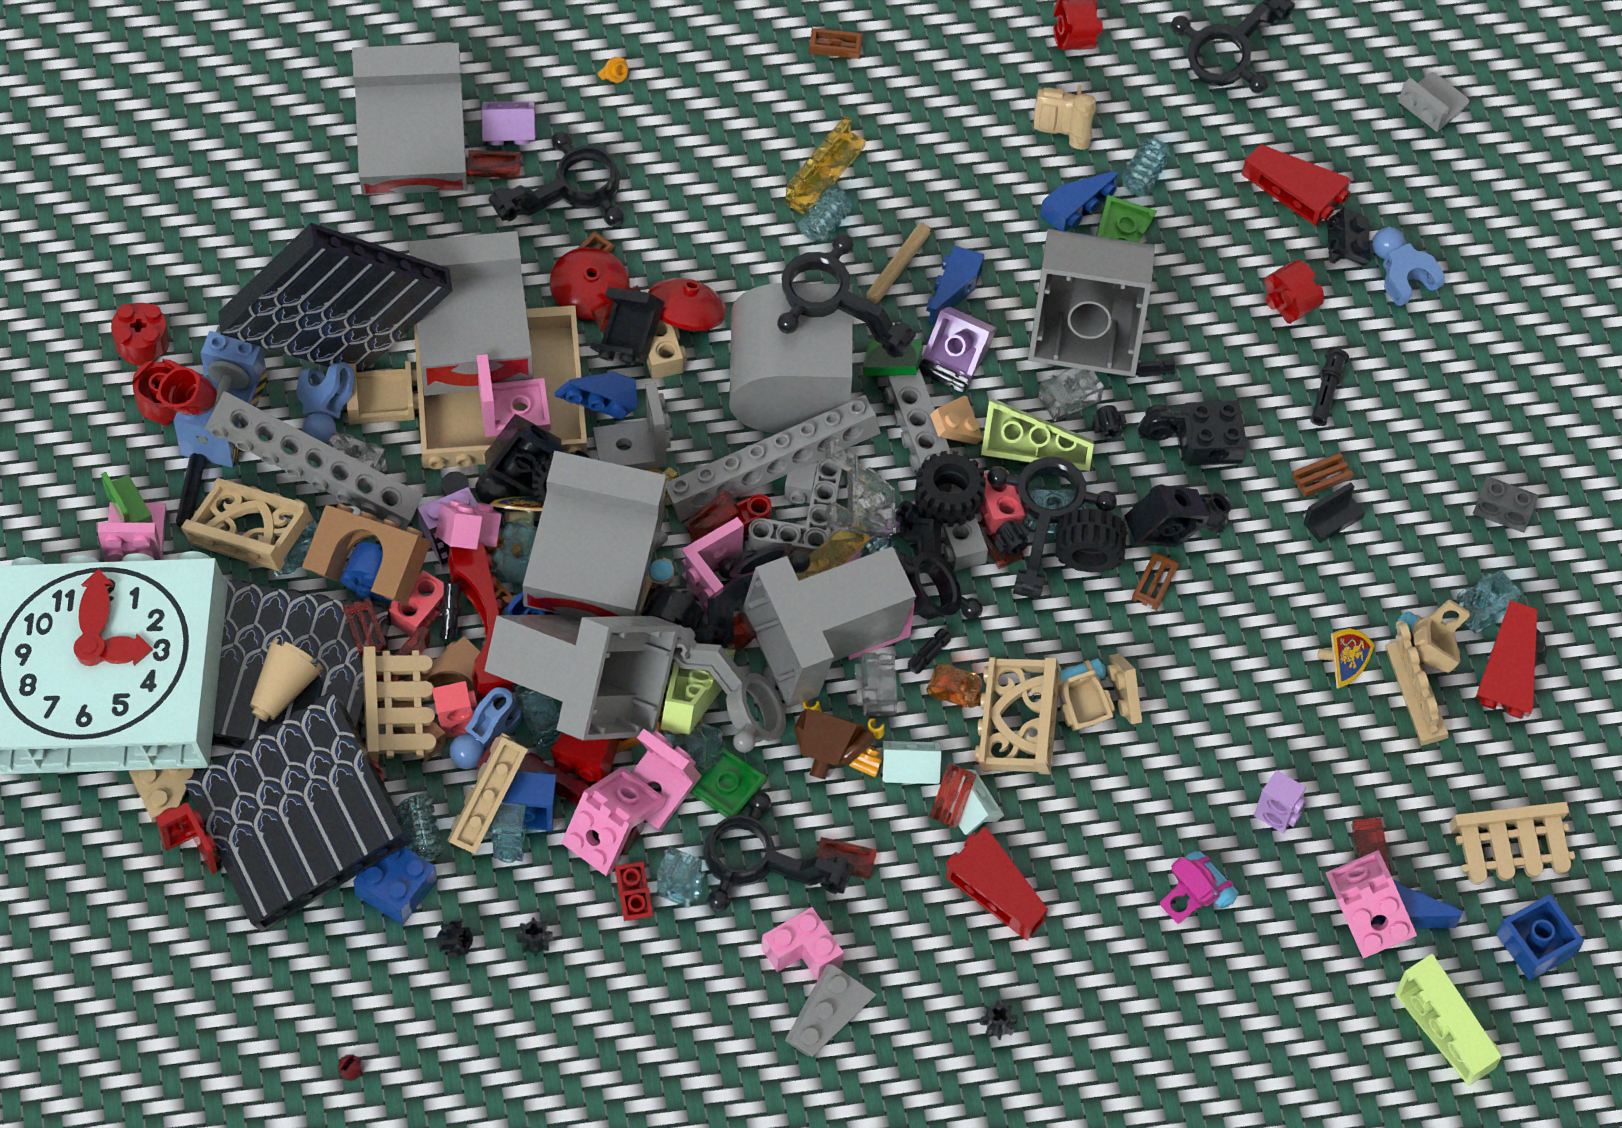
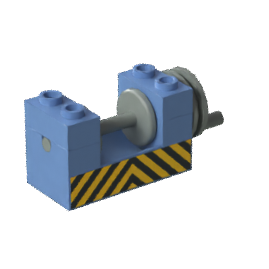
M220 325L217 327L216 332L209 331L201 350L204 376L216 388L217 397L214 407L205 414L184 415L176 413L174 425L181 456L190 457L193 453L202 454L206 462L231 468L234 467L240 449L226 439L214 437L204 427L224 391L257 407L268 379L264 359L267 348L221 335ZM233 421L236 427L243 428L239 422Z

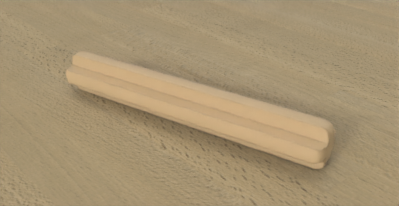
M919 223L867 291L866 299L874 304L880 302L930 235L931 229L924 223Z

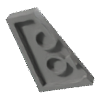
M826 964L785 1041L806 1056L813 1057L877 994L833 964Z

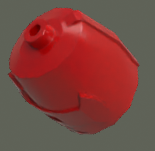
M183 366L174 368L163 377L157 390L156 399L178 413L201 415L214 407L217 390L205 376Z

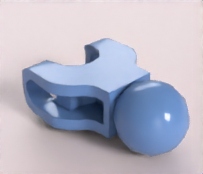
M1385 227L1375 234L1373 249L1380 258L1385 259L1383 266L1387 271L1384 289L1396 305L1401 306L1409 302L1412 289L1408 280L1421 281L1428 290L1432 291L1444 285L1445 276L1436 259L1428 253L1415 250L1410 243L1406 244L1404 234L1399 229Z
M339 362L330 365L326 376L313 367L303 369L299 374L296 394L303 404L302 414L307 416L303 422L302 431L326 444L334 439L337 432L333 419L340 418L341 409L348 402L353 392L354 371L349 364ZM340 371H341V373H342V381H341V382H340Z
M501 687L491 690L479 703L471 721L464 728L467 733L460 734L453 740L450 746V757L456 766L462 769L476 768L478 761L494 738L499 737L502 733L510 736L521 723L523 711L515 702L509 690ZM498 697L506 698V700L501 701L494 708L495 699H497ZM514 710V717L511 720H507L508 716Z

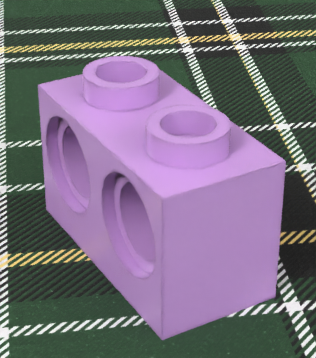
M1276 770L1261 792L1254 817L1284 834L1288 826L1294 827L1302 815L1300 811L1306 803V799L1303 798L1306 787Z

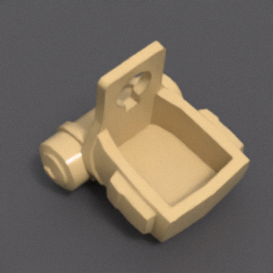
M1078 85L1077 95L1066 93L1063 89H1038L1034 106V129L1052 134L1063 133L1069 135L1070 146L1080 150L1087 149L1090 146V140L1093 135L1092 123L1096 112L1095 97L1081 94L1082 85Z

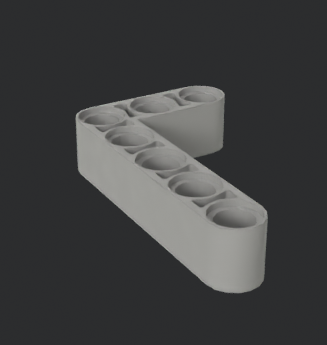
M846 449L818 461L806 525L764 518L755 519L750 523L748 533V546L752 551L758 552L773 545L791 543L795 551L806 552L813 563L825 559L844 469ZM816 520H822V521H824V522H823V523H818V522H815V521H816ZM762 534L765 537H757L756 535ZM784 539H791V540H793V541H792V542H785V541H783V540H784ZM816 543V544H819L820 546L814 547V546H811L810 544Z

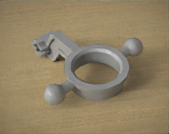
M679 625L680 628L672 659L677 662L681 669L709 671L727 694V711L732 724L738 732L733 738L735 749L746 753L754 748L755 743L779 739L785 731L786 716L781 698L775 689V686H777L769 666L764 670L763 676L758 673L744 675L721 645L698 644L694 640V631L691 628H684ZM746 691L754 697L761 710L764 729L756 723L750 713Z

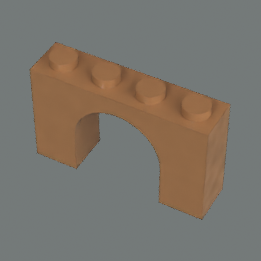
M339 503L337 508L326 505L302 568L338 581L353 546L363 538L377 536L382 545L383 558L371 592L407 605L431 544L430 541L422 538L423 532L411 527H407L406 531L399 529L400 524L384 519L383 523L377 522L376 516L363 511L360 512V515L353 514V508Z
M464 636L459 641L450 643L444 650V653L436 659L432 658V670L428 674H420V681H428L434 688L445 684L466 681L468 690L472 691L474 690L472 671L474 661L480 651ZM413 675L407 677L404 681H413ZM504 698L495 699L494 706H496ZM380 701L378 708H384V701ZM392 701V708L414 707V701ZM435 722L430 726L423 727V734H432L436 738L435 749L430 753H424V757L421 758L424 762L446 746L445 731ZM393 727V731L396 734H415V727Z

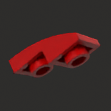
M644 862L615 866L624 922L653 917Z

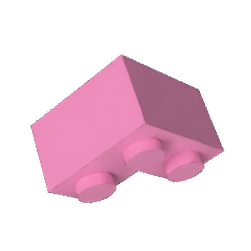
M450 500V504H440L435 536L452 547L477 549L478 543H484V546L496 547L502 514L494 510V506L490 504L477 503V507L467 506V502Z
M813 907L762 935V951L777 972L801 958L817 981L826 964H833L839 969L843 967L844 952Z

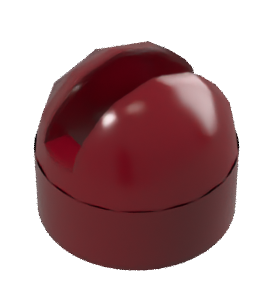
M353 1054L343 1056L338 1064L340 1076L348 1081L359 1078L363 1071L361 1060ZM350 1061H354L348 1067L347 1071H345L344 1068L350 1063Z

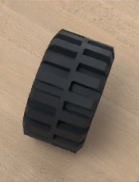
M941 451L940 456L933 454L930 456L929 461L924 460L917 472L914 493L915 504L919 505L918 510L921 515L926 513V519H934L941 526L942 523H946L947 527H954V523H958L959 526L964 525L966 519L971 521L975 518V514L980 512L981 505H983L986 486L984 471L982 468H978L979 463L975 459L970 461L969 455L964 453L963 456L958 455L959 451H952V454H947V451ZM950 483L959 486L963 491L958 494H947L940 491L937 486Z
M1088 508L1067 512L1064 514V517L1059 519L1057 525L1055 555L1058 561L1069 568L1090 573L1110 571L1114 567H1119L1125 559L1126 523L1119 516L1100 509Z

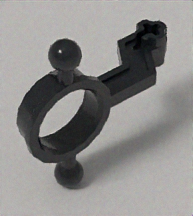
M1264 0L1236 28L1227 24H1214L1206 26L1197 32L1191 27L1188 18L1183 15L1173 18L1170 27L1174 34L1178 36L1185 35L1191 39L1188 45L1187 58L1190 68L1202 82L1210 86L1222 87L1233 84L1238 79L1243 78L1248 82V86L1253 93L1261 94L1267 90L1269 82L1265 75L1261 73L1254 74L1247 69L1252 52L1248 38L1260 26L1269 28L1276 19L1280 22L1286 20L1295 8V3L1291 0ZM1216 39L1235 43L1242 54L1241 61L1237 67L1222 74L1211 73L1205 70L1198 63L1197 54L1201 47L1207 42Z
M565 131L556 132L551 139L553 148L565 154L556 171L555 181L535 191L522 185L511 190L500 187L494 190V193L489 197L490 204L501 220H507L508 222L516 219L520 212L530 216L562 199L567 204L577 208L592 209L601 206L604 211V221L609 226H619L624 219L622 209L610 203V200L614 198L620 187V173L612 157L605 150L595 146H581L573 149L571 146V136ZM587 160L603 164L608 169L610 178L600 189L588 192L571 188L565 181V174L575 163Z
M845 233L836 235L832 242L833 249L830 254L807 252L794 257L786 265L782 274V290L791 306V310L781 314L778 318L777 326L781 332L786 334L794 333L799 326L798 318L800 315L811 318L824 317L839 309L865 322L875 340L883 344L881 347L889 356L902 358L916 337V332L904 322L893 325L884 308L849 292V272L839 259L842 255L852 251L854 242L851 236ZM821 270L830 273L836 278L839 283V290L831 299L823 302H810L803 300L795 293L792 288V282L802 272Z
M1044 457L1034 460L1023 469L1020 476L1008 474L1006 469L1001 466L991 468L987 474V480L993 487L1001 488L1005 484L1016 486L1024 510L1033 519L1038 520L1027 571L1018 569L1013 594L1040 600L1045 575L1038 574L1050 523H1058L1059 519L1064 517V514L1079 509L1084 503L1094 504L1098 509L1108 512L1112 511L1117 505L1116 496L1110 491H1102L1099 494L1087 492L1086 481L1082 472L1073 463L1062 458ZM1055 474L1067 479L1072 484L1075 497L1066 507L1047 509L1039 506L1031 499L1028 485L1037 476Z
M907 500L903 501L895 512L894 518L900 523V538L907 543H917V555L911 563H907L906 557L902 552L896 550L895 552L916 594L914 611L922 618L934 620L939 617L952 616L961 608L962 614L967 619H977L983 611L982 603L976 598L966 599L961 596L960 585L955 573L948 563L941 558V524L934 519H926V513L921 515L918 510L919 506L910 503ZM919 569L928 574L934 582L939 593L940 606L936 605L924 591L920 581Z
M781 543L762 549L741 562L728 557L722 559L718 565V572L721 577L732 580L707 599L708 624L694 631L696 643L721 645L725 650L727 644L734 639L733 611L745 602L755 568L787 556L794 572L802 573L810 567L809 555L803 551H795L791 543Z
M759 791L750 797L749 806L751 811L749 816L736 815L725 818L711 830L705 840L703 855L706 867L715 878L720 880L718 888L711 891L707 898L709 907L717 912L726 910L730 905L728 892L731 885L739 887L753 885L765 878L769 871L808 886L820 883L830 893L843 894L854 870V865L848 859L840 856H831L830 860L818 856L802 862L776 852L770 832L763 823L759 822L761 814L766 813L771 807V799L765 792ZM734 829L752 832L762 841L765 856L758 865L751 869L737 870L726 866L717 857L714 847L722 834Z

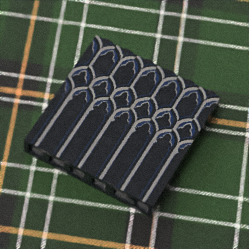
M310 223L218 312L220 333L227 337L326 367L339 362H346L347 364L356 363L357 372H364L453 291L450 269Z
M225 579L228 589L212 745L239 749L244 742L259 737L269 727L284 722L294 712L307 708L315 703L319 697L332 692L343 701L360 735L365 717L363 648L375 646V655L382 656L391 623L389 609L377 604L370 606L358 604L350 599L337 600L322 594L309 595L295 589L282 590L268 584L254 585L240 579ZM277 638L279 639L278 645L283 646L284 642L294 645L313 657L311 664L317 667L318 663H320L323 669L275 720L269 718L266 722L252 714L254 709L250 706L270 644L273 639Z
M333 692L319 697L312 705L294 712L289 719L269 727L264 734L244 742L241 748L231 754L221 756L217 759L216 763L206 769L196 771L191 778L184 781L208 834L210 833L215 842L216 851L250 923L261 932H264L413 842L343 701Z

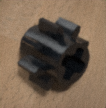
M1113 405L1099 408L1096 411L1097 415H1093L1094 421H1092L1094 432H1101L1102 437L1105 439H1113L1120 436L1127 422L1124 411L1118 412L1117 408Z
M1008 521L996 530L997 535L995 537L997 540L994 543L1001 553L1005 551L1007 554L1014 556L1027 548V536L1030 534L1024 524L1018 525L1017 522Z
M532 917L531 921L527 924L520 923L522 933L516 934V942L523 943L521 946L522 953L529 951L537 957L538 952H541L543 949L549 951L547 941L553 940V932L546 931L548 928L547 921L541 923ZM532 935H537V939H532Z
M450 921L449 924L441 925L442 930L438 932L436 937L439 951L447 952L448 958H459L460 955L468 954V949L473 943L470 928L462 927V921Z
M997 1001L996 1005L992 1008L987 1005L985 1006L984 1014L986 1016L981 1017L980 1025H987L986 1036L991 1034L997 1036L998 1040H1001L1004 1034H1013L1014 1028L1012 1025L1017 1023L1018 1016L1011 1015V1004L1005 1006Z

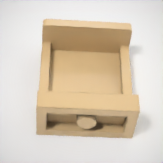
M405 361V369L357 372L356 363L349 364L354 371L353 392L347 402L349 425L415 420L414 409H419L418 393H413V386H418L417 370H411V361Z

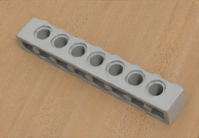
M918 369L917 375L889 376L888 387L884 389L885 398L888 404L892 403L893 419L896 426L900 425L902 444L904 448H909L911 468L913 471L917 470L918 472L924 460L929 461L931 455L936 454L940 456L941 451H947V454L952 453L946 438L938 437L930 416L935 409L920 369ZM950 483L937 486L940 491H945L947 494H958L963 491L959 486ZM976 517L971 521L966 519L965 524L961 526L958 523H954V527H947L946 523H942L941 539H943L945 545L943 546V552L946 561L951 562L954 571L986 563L988 548ZM960 536V537H963V538H965V539L959 540V539H956L955 537Z
M226 391L222 393L204 427L214 437L228 440L241 451L255 454L263 462L284 469L288 475L309 482L313 488L334 495L342 503L351 504L359 508L360 511L372 514L382 521L387 519L400 524L399 529L404 530L410 523L423 496L422 493ZM233 421L239 422L243 428L236 427ZM258 434L264 435L268 441L261 440ZM283 447L289 448L293 454L286 453ZM308 460L314 461L318 467L311 466ZM333 473L339 474L343 480L336 479ZM358 486L364 487L368 493L361 492ZM383 499L389 500L392 506L386 505Z
M865 395L666 482L665 489L679 521L686 520L779 479L790 471L808 466L880 434L876 414Z

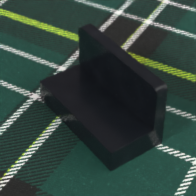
M1351 482L1308 507L1303 524L1319 543L1329 539L1364 517L1365 512L1352 498L1355 486Z

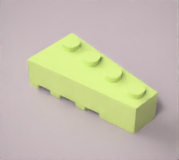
M989 398L981 455L1032 462L1044 457H1058L1073 463L1079 470L1090 471L1094 446L1092 439Z
M725 649L731 659L734 660L735 650ZM674 661L664 705L662 730L675 734L691 733L722 690V687L709 671L681 669L677 662Z
M1433 953L1407 969L1402 976L1395 996L1466 1084L1470 1086L1494 1070L1502 1057L1499 1048L1490 1040Z

